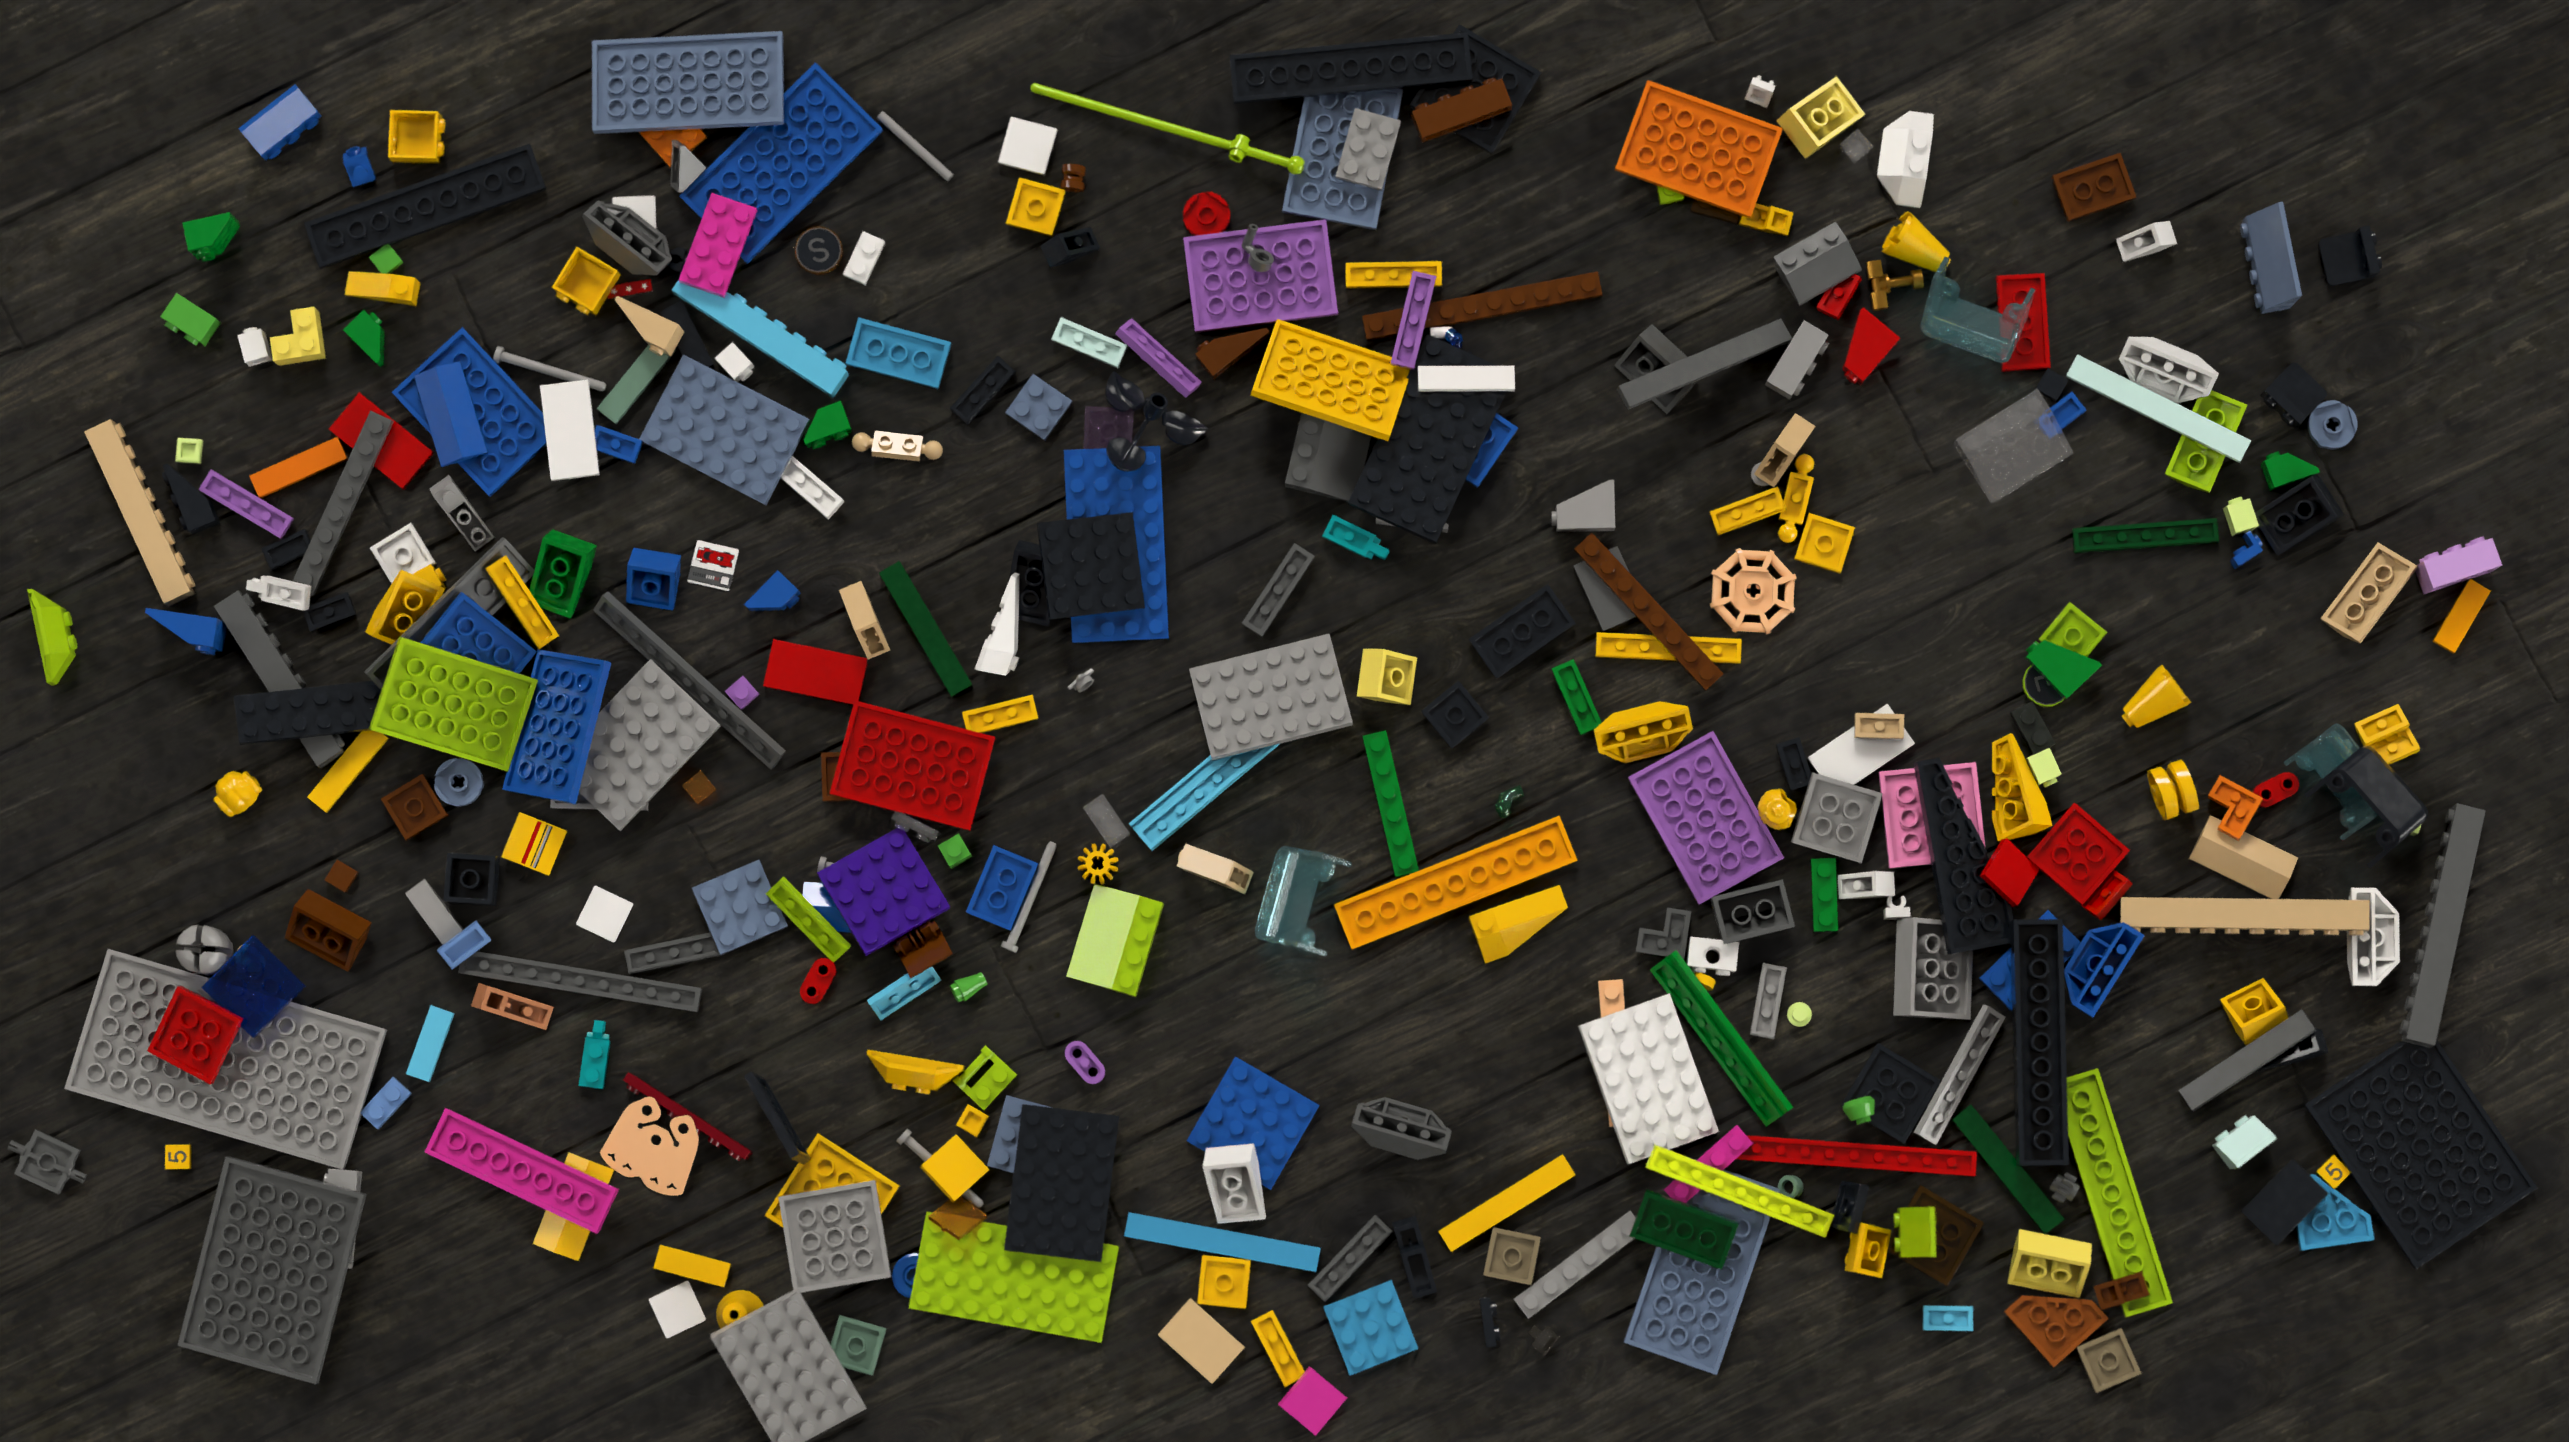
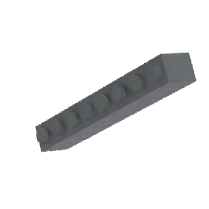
M238 590L214 606L269 692L301 689L307 685L299 673L295 675L291 668L294 664L287 653L282 654L278 646L281 644L274 633L269 634L265 627L268 623L262 614L255 613L252 608L255 603L248 593L244 595ZM339 734L299 738L317 767L321 769L342 756L345 752L343 749L345 743Z

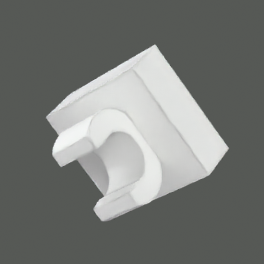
M1761 76L1753 77L1745 100L1767 108L1775 89L1773 81L1770 80L1767 83L1761 80Z
M1892 896L1887 898L1888 908L1883 910L1884 920L1910 918V907H1904L1906 904L1905 896L1900 897L1901 903L1899 906L1893 905Z

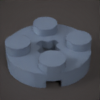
M2336 400L2325 401L2319 404L2311 412L2308 420L2310 437L2318 447L2327 449H2339L2347 445L2354 437L2358 426L2354 411L2349 406L2347 407ZM2329 419H2332L2333 422H2338L2339 426L2335 428L2336 431L2327 428L2326 424L2329 423Z
M462 758L449 759L440 765L435 774L434 787L437 795L445 803L456 807L467 806L473 803L480 796L484 788L483 775L478 766L470 760ZM456 776L458 778L464 777L465 781L462 788L453 787Z

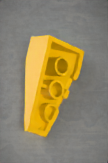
M2010 733L1992 742V772L1995 774V788H1992V796H1995V810H1992V821L1997 840L2001 841L2005 838L2011 840L2030 836L2053 826L2047 803L2014 735Z
M1560 885L1469 916V921L1485 964L1508 956L1568 908Z

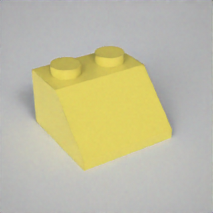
M1363 649L1357 696L1374 701L1411 705L1417 657L1386 649Z

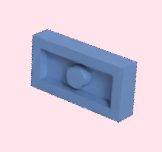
M392 1077L362 1109L361 1115L376 1129H380L412 1093L395 1077Z

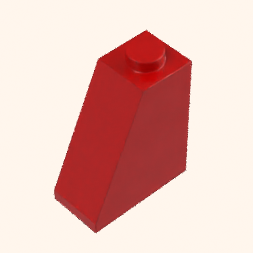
M1864 307L1857 316L1843 366V371L1846 372L1844 376L1853 384L1857 382L1860 385L1900 339L1898 335Z

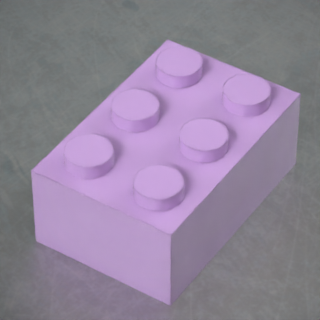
M2483 536L2471 540L2465 544L2464 548H2462L2461 544L2447 548L2446 551L2442 552L2443 555L2439 556L2438 552H2434L2424 556V558L2419 559L2420 564L2417 565L2418 568L2415 572L2423 594H2427L2490 573L2502 566L2493 538L2485 540Z

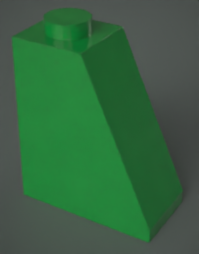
M2043 640L2040 644L2035 641L2026 649L2028 655L2025 659L2064 700L2102 666L2096 660Z

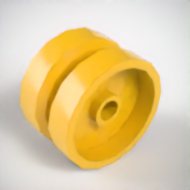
M2182 760L2169 763L2167 772L2161 766L2147 771L2154 802L2164 820L2177 817L2179 808L2185 814L2199 809L2198 796L2192 777Z

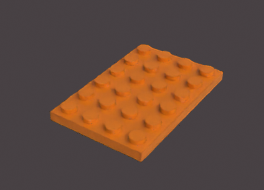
M1647 80L1615 171L1750 219L1783 128Z

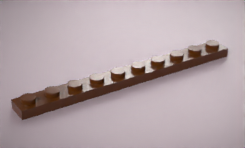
M1598 271L1432 302L1429 306L1424 330L1430 329V327H1442L1601 297L1602 290ZM1404 308L1363 315L1366 340L1398 335Z

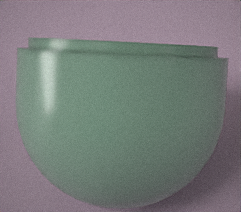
M1786 1175L1780 1179L1778 1189H1780V1194L1796 1199L1803 1193L1804 1185L1799 1177ZM1788 1181H1791L1793 1184V1192L1791 1194L1784 1190V1185Z

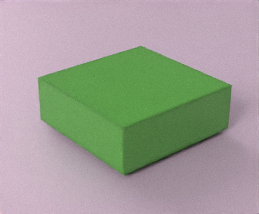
M389 244L384 245L369 257L383 274H390L404 263Z

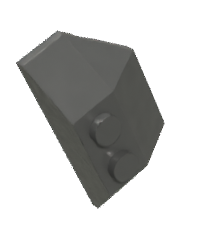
M597 201L583 214L582 217L595 245L630 273L657 275L672 261L666 236L629 207Z
M1387 1097L1371 1100L1367 1103H1359L1351 1125L1370 1146L1416 1160L1445 1154L1452 1132L1433 1111Z

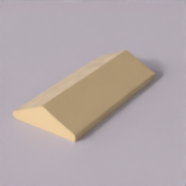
M2377 543L2323 614L2321 620L2343 637L2361 644L2416 571L2417 565L2382 544Z
M2209 815L2189 859L2270 899H2279L2292 875L2298 857L2244 832L2240 841H2237L2217 830L2221 820Z

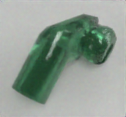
M1520 785L1499 795L1495 809L1501 818L1509 817L1512 801L1524 796Z

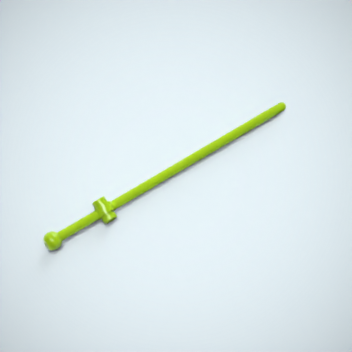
M1037 83L1031 85V91L1040 95L1229 150V158L1234 162H1242L1243 157L1250 156L1287 167L1288 171L1295 175L1302 173L1305 161L1300 156L1287 158L1250 147V140L1245 135L1238 134L1235 139L1230 141Z

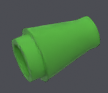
M980 972L954 980V983L950 985V989L958 1003L961 1001L966 1002L981 988L986 986L987 981Z

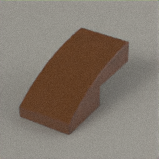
M2143 1271L2094 1286L2101 1310L2150 1295Z

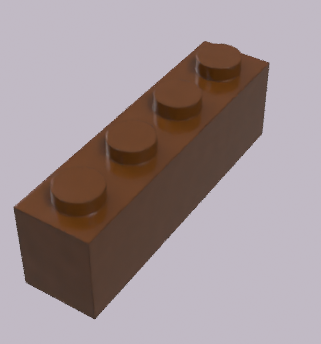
M1490 78L1482 82L1483 85L1474 88L1469 86L1460 90L1458 95L1451 97V94H1447L1438 98V102L1431 105L1426 102L1416 106L1415 110L1412 111V119L1421 142H1426L1512 110V103L1503 79L1496 80V78Z

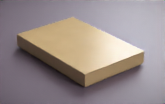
M1191 1298L1158 1334L1212 1384L1245 1348Z

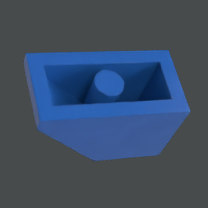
M777 570L744 605L750 611L785 610L787 607L790 609L799 601L800 591Z

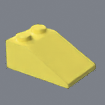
M1836 76L1788 109L1777 122L1806 159L1862 118L1865 113Z

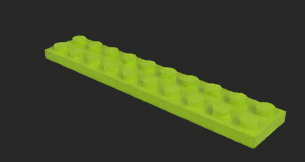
M2096 1068L2067 1077L2068 1140L2112 1279L2143 1271L2150 1293L2149 1296L2121 1304L2124 1317L2171 1304L2173 1302L2099 1070Z

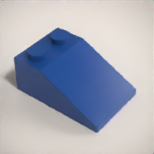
M146 608V614L187 643L196 647V651L206 655H215V651L223 653L227 626L220 619Z

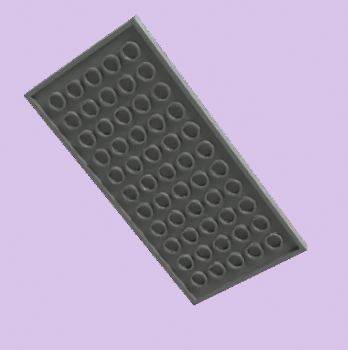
M108 949L64 1089L345 1170L361 1118V1111L364 1108L387 1029ZM181 985L244 1018L213 1084H208L147 1052L177 986Z

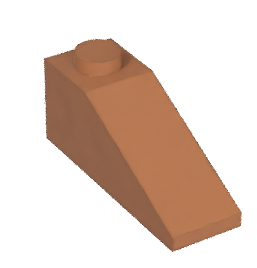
M478 983L471 1004L472 1007L544 1030L547 1029L554 1008Z

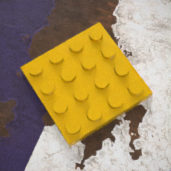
M817 1133L806 1150L811 1158L810 1161L804 1165L801 1163L797 1164L764 1216L783 1227L778 1197L876 1180L882 1215L900 1185Z

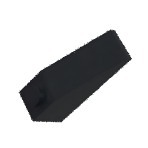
M2315 1028L2317 1031L2255 1072L2305 1061L2329 1053L2323 1031Z

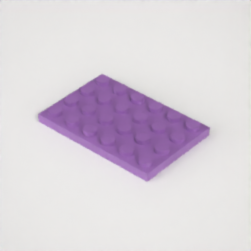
M1326 220L1258 228L1252 245L1256 249L1268 251L1274 258L1270 270L1266 272H1257L1248 263L1250 255L1241 246L1247 229L1183 237L1195 333L1276 323L1277 319L1286 322L1338 315Z
M1713 731L1628 777L1698 905L1784 858L1766 824H1763L1757 808Z

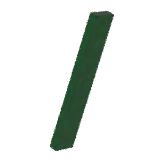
M2217 518L2072 528L2073 552L2084 553L2219 543Z
M898 561L879 572L951 697L971 687V681L901 562Z
M1969 1105L1952 1119L1954 1124L2044 1234H2047L2064 1220L2023 1167L2016 1166L2014 1156L1972 1105Z

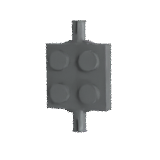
M39 1130L34 1131L30 1141L25 1146L14 1140L9 1143L13 1146L8 1145V1150L20 1154L19 1164L14 1174L56 1194L61 1193L65 1183L70 1178L83 1184L85 1180L82 1178L87 1177V1174L74 1169L75 1162L81 1151L80 1149Z

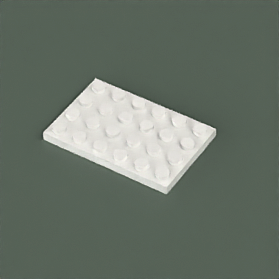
M1670 993L1578 1026L1627 1164L1650 1157L1654 1144L1670 1150L1719 1132Z

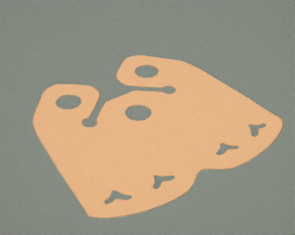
M645 1097L631 1103L623 1111L600 1152L602 1158L612 1169L621 1175L640 1177L643 1183L653 1191L670 1196L683 1194L699 1143L693 1119L688 1115H684L671 1120L670 1128L676 1141L679 1142V1146L675 1147L671 1135L666 1129L656 1124L645 1126L642 1129L638 1128L639 1123L644 1124L660 1118L661 1110L656 1100L652 1097ZM645 1105H649L652 1108V1113L649 1116L642 1113V1108ZM682 1123L688 1126L689 1130L686 1134H682L678 1130V1126ZM653 1135L660 1136L661 1143L659 1145L652 1144L651 1137ZM608 1154H615V1161ZM629 1163L632 1170L628 1169V1167H623V1165ZM657 1177V1181L659 1184H656L655 1181H651L650 1178ZM673 1183L676 1189H674L673 1187L667 1188V1186Z

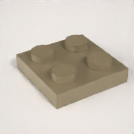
M1493 1227L1483 1275L1531 1285L1541 1237Z
M2122 1328L2076 1347L2095 1393L2141 1374Z

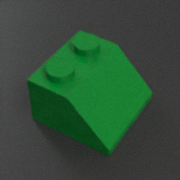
M230 212L182 223L188 251L197 259H201V261H210L215 259L216 255H221L240 227L239 221Z

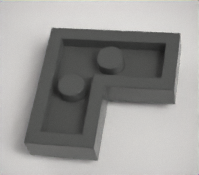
M1667 908L1663 931L1639 928L1636 952L1667 957L1677 950L1684 959L1691 911Z

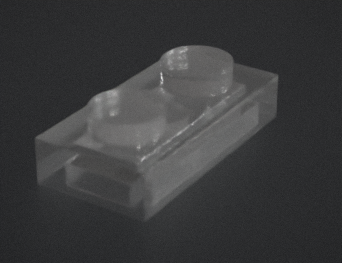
M1103 794L1083 807L1110 848L1130 835Z
M895 811L891 818L896 822L895 827L905 832H908L909 829L917 832L916 837L928 844L930 840L937 842L940 836L938 831L903 813Z

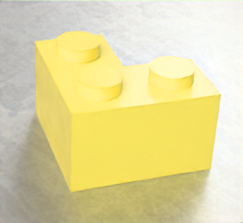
M315 307L290 310L293 334L270 337L273 361L278 366L325 359L320 312Z

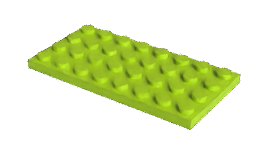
M926 1211L909 1303L910 1309L1102 1342L1119 1246L1104 1243L1101 1262L1004 1251L1007 1226Z

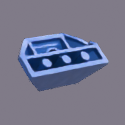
M2125 922L2088 930L2064 968V979L2071 1004L2093 1018L2145 935Z

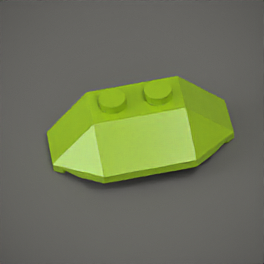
M28 589L27 592L46 683L52 686L57 685L76 656L74 649H77V641L75 636L71 635L69 627L72 626V618L70 612H66V609L39 592Z

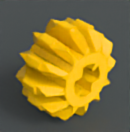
M1094 843L1092 844V853L1087 848L1083 849L1087 858L1083 856L1078 857L1079 861L1086 863L1078 866V870L1083 871L1087 869L1082 877L1087 879L1092 875L1091 884H1095L1097 877H1099L1101 884H1105L1103 876L1106 875L1108 879L1112 880L1113 876L1109 873V870L1118 872V867L1111 864L1117 863L1119 860L1117 857L1109 859L1114 853L1113 849L1108 850L1105 854L1106 845L1102 844L1100 851H1097V846ZM1102 858L1104 860L1102 862L1104 867L1101 870L1098 867L1096 870L1092 868L1094 867V859L1100 860Z

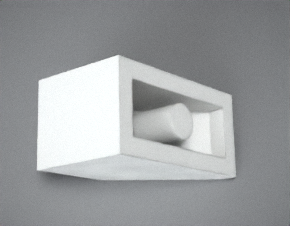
M2170 221L2152 223L2116 239L2123 262L2153 254L2177 244Z
M1872 871L1838 875L1839 899L1895 896L1894 872Z

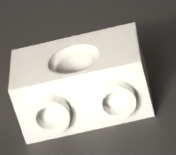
M1690 937L1686 964L1691 967L1692 972L1706 973V969L1716 970L1715 975L1730 976V972H1736L1739 942L1723 944L1722 940ZM1710 950L1716 951L1719 955V960L1715 964H1711L1706 960V953Z

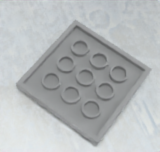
M876 1180L778 1197L793 1290L798 1288L802 1293L891 1277Z

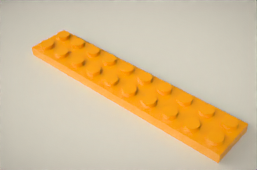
M1559 815L1334 904L1351 950L1578 860Z

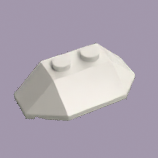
M1909 111L1883 129L1877 177L1896 205L1914 208L1921 207L1933 135V114Z
M2128 337L2119 357L2130 381L2175 403L2209 396L2219 374L2198 355L2154 337Z
M2351 888L2349 900H2369V931H2364L2363 936H2351L2349 931H2347V964L2352 986H2378L2400 962L2399 913L2380 894L2377 888Z

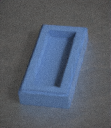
M476 920L438 948L437 951L453 970L489 943L491 938Z

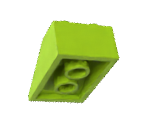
M1935 1207L1897 1208L1898 1213L1893 1215L1894 1228H1898V1238H1894V1252L1899 1253V1258L1936 1257Z

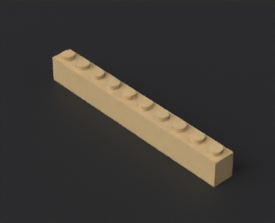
M2121 897V923L2125 922L2141 932V928H2150V933H2165V929H2175V933H2190V929H2200L2202 934H2214L2215 929H2225V934H2239V930H2249V934H2264V930H2274L2276 935H2288L2289 930H2299V935H2314V931H2324V935H2339V931H2349L2351 936H2363L2364 931H2369V900Z

